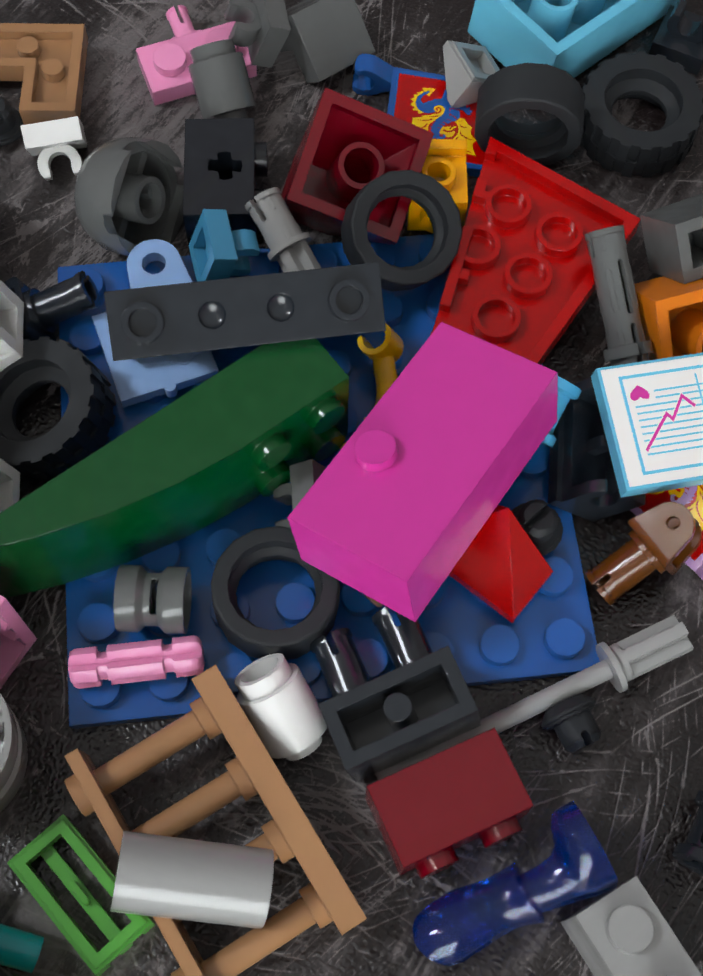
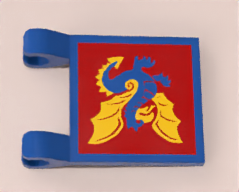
M361 54L356 58L355 74L353 75L352 88L355 93L368 96L390 91L387 114L434 133L432 139H467V175L479 177L485 152L481 150L474 137L477 102L460 108L451 107L447 100L445 75L393 67L371 54Z

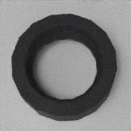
M522 63L507 66L488 76L478 90L474 137L482 151L486 152L491 136L542 165L554 164L568 157L580 145L583 133L585 96L580 83L564 70L548 64ZM530 109L541 110L556 117L550 121L530 124L518 123L502 115L512 111Z
M413 170L389 171L370 181L347 206L341 226L343 252L351 265L379 262L382 289L391 292L415 289L443 274L457 256L462 237L460 211L449 191L433 177ZM403 196L412 199L425 210L432 223L434 234L432 249L423 261L414 266L397 267L387 264L376 255L368 240L367 224L370 213L378 203L389 197Z
M283 526L259 528L237 538L217 560L211 580L213 607L219 626L228 641L250 657L259 659L269 654L281 653L286 660L297 659L311 651L310 644L315 639L323 635L326 637L334 627L340 603L339 580L301 560L291 528ZM280 559L297 563L307 570L314 581L316 591L313 608L306 618L291 628L278 630L260 628L245 619L238 607L236 596L239 581L245 572L265 561Z

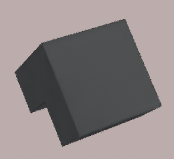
M304 0L286 9L291 31L280 52H294L307 83L321 82L354 64L359 55L376 52L355 0Z

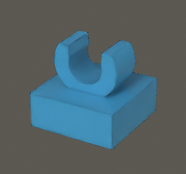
M223 209L202 210L188 245L196 282L227 279L231 275L243 276L250 274L251 267L248 256H258L260 253L256 233L248 229L231 232L227 211Z

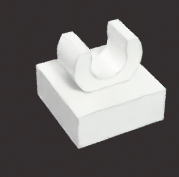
M78 116L20 126L25 149L32 156H38V170L46 181L53 180L51 161L58 155H65L70 158L72 171L77 176L83 160L76 149L87 147L83 124Z

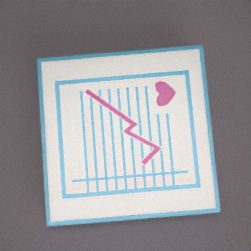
M703 352L596 368L591 376L620 497L703 485Z

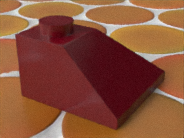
M325 87L293 159L281 195L297 223L327 235L341 237V226L346 208L357 193L370 181L389 171L413 170L421 173L434 133ZM403 196L389 197L378 203L370 213L367 224L368 240L370 242L395 245L398 242L412 199Z

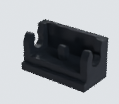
M591 377L574 384L582 392L577 400L569 401L553 432L557 440L553 448L550 447L548 503L591 522L645 505V494L620 497Z

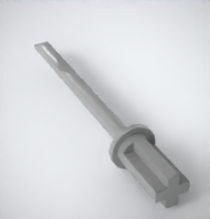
M672 615L610 646L605 642H601L595 645L600 662L481 719V726L377 772L375 775L379 781L494 727L499 734L570 697L581 694L610 680L619 693L628 690L627 682L692 651L694 647L687 637L689 632L683 622L679 623L675 615Z

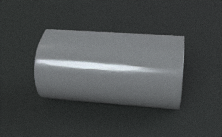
M123 831L110 912L261 929L265 925L270 905L274 874V851L267 848Z

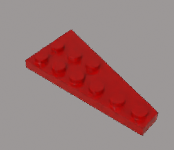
M490 136L465 225L462 228L458 253L452 261L431 334L443 322L541 365L596 289L591 258L584 235L595 230L624 225L626 244H628L636 233L641 219Z

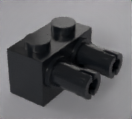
M387 607L376 612L372 616V622L377 627L395 666L393 671L370 680L349 628L331 631V635L338 648V654L334 655L325 635L315 639L310 644V649L317 658L333 698L318 705L345 770L355 782L481 726L479 710L449 646L433 652L418 619L416 622H413L396 612L401 623L400 626H396Z

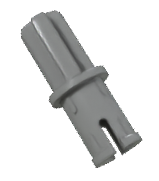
M278 187L269 188L254 196L257 203L254 200H249L246 203L245 208L247 212L250 213L270 249L267 255L270 262L277 261L283 272L321 268L308 245L312 239L309 232L302 233Z

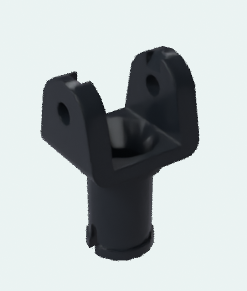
M84 271L78 272L75 276L42 291L36 288L31 289L17 277H12L4 282L24 302L23 340L29 339L34 341L39 340V337H50L53 341H56L54 332L58 323L87 310L96 309L101 304L100 296L93 280Z

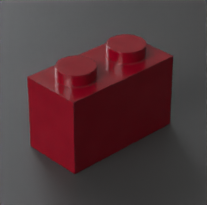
M495 727L368 785L365 793L367 804L399 875L416 868L420 879L434 875L457 863L459 858L455 849L480 838L484 848L487 849L520 833L523 829L518 819L524 817L534 806Z

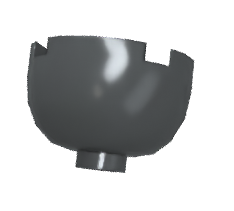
M138 137L118 138L98 146L84 159L77 174L75 185L76 215L83 230L102 248L128 256L131 250L143 241L160 239L171 244L175 240L184 219L183 185L177 184V175L174 167L182 168L179 157L168 144Z

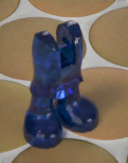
M570 801L556 809L551 815L550 828L554 847L551 856L538 866L522 874L516 863L513 862L502 871L487 879L446 893L419 912L412 928L413 939L419 951L426 958L442 966L450 967L471 958L516 928L543 923V912L596 897L618 886V878L607 855L574 801Z

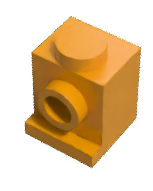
M432 139L421 173L433 177L449 191L460 211L461 227L463 228L468 207L467 139ZM411 200L407 212V230L433 233L432 223L425 210L415 201Z

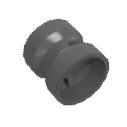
M120 565L115 580L113 602L114 624L117 632L138 633L145 626H159L165 634L187 633L192 602L190 567L169 566L159 573L148 572L143 565Z

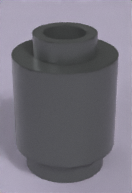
M233 39L215 41L191 49L190 55L193 64L189 65L188 68L202 119L248 118L246 110L256 107V102L242 52H236Z

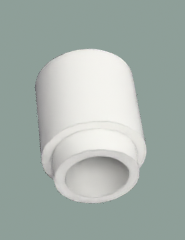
M274 653L257 659L237 675L235 679V685L239 690L237 701L271 758H286L287 760L295 761L308 756L320 746L322 742L321 736L326 731L327 725L319 708V703L296 664L288 663L283 654Z

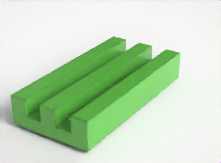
M63 814L9 860L7 864L92 972L100 976L111 966L110 963L119 955H123L133 946L132 943L142 934L145 935L156 924L149 916L126 914L131 922L123 930L119 928L53 846L58 839L63 837L110 896L113 897L116 875L71 820ZM40 855L110 941L100 951L30 865Z

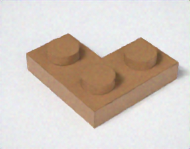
M0 23V81H23L19 113L24 125L78 116L80 119L88 47L85 24Z

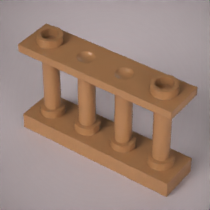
M215 664L191 679L201 697L189 703L192 709L190 712L98 768H96L90 755L78 748L64 756L74 773L64 780L73 801L85 817L93 812L96 813L118 855L120 854L123 831L177 837L240 796H243L245 801H248L259 794L273 819L261 826L264 832L262 835L244 846L273 849L274 861L280 859L282 864L296 857L310 883L298 890L301 898L268 918L263 928H253L206 960L202 959L182 920L153 917L180 966L171 973V976H237L316 923L322 929L334 921L339 932L343 935L367 919ZM223 733L236 755L234 759L224 764L228 771L131 831L111 793L207 734L211 740Z

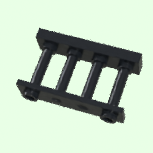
M379 262L104 292L113 361L386 331Z

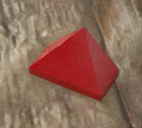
M497 505L449 575L513 623L550 578L553 570L510 508Z

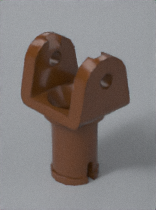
M664 502L630 519L627 523L633 530L628 534L632 539L592 570L589 569L585 572L588 580L592 585L598 587V593L610 606L656 569L661 574L667 571L674 575L700 546L702 528L685 506L676 502Z

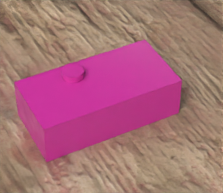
M441 322L287 517L301 560L416 622L557 422L558 372Z

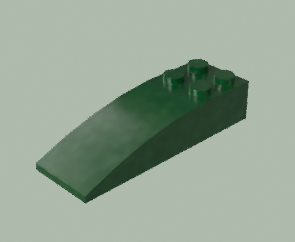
M317 339L260 345L0 513V595L10 598L62 585L130 562L199 531L241 508L261 494L263 497L273 495V491L277 487L290 482L289 466L310 459H314L317 462L323 461L333 455L344 443L345 437L348 436L349 376Z

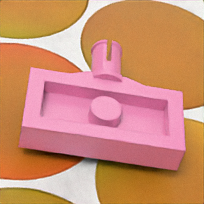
M178 5L179 17L174 6L168 9L166 18L175 37L136 48L138 63L155 106L196 94L188 68L189 65L193 64L190 50L211 42L229 39L236 21L204 30H195L186 6ZM234 45L236 52H242L249 78L256 77L257 66L251 65L248 46L239 47Z

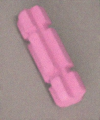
M195 635L172 638V644L166 645L162 643V639L107 645L104 652L98 651L97 646L76 648L69 653L68 673L71 683L78 689L100 687L103 680L107 679L111 680L112 685L166 679L168 672L176 673L177 678L195 676L204 670V650L200 638Z

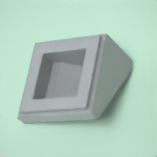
M448 40L443 45L446 91L449 104L453 108H460L477 102L479 88L488 76L500 70L485 46Z

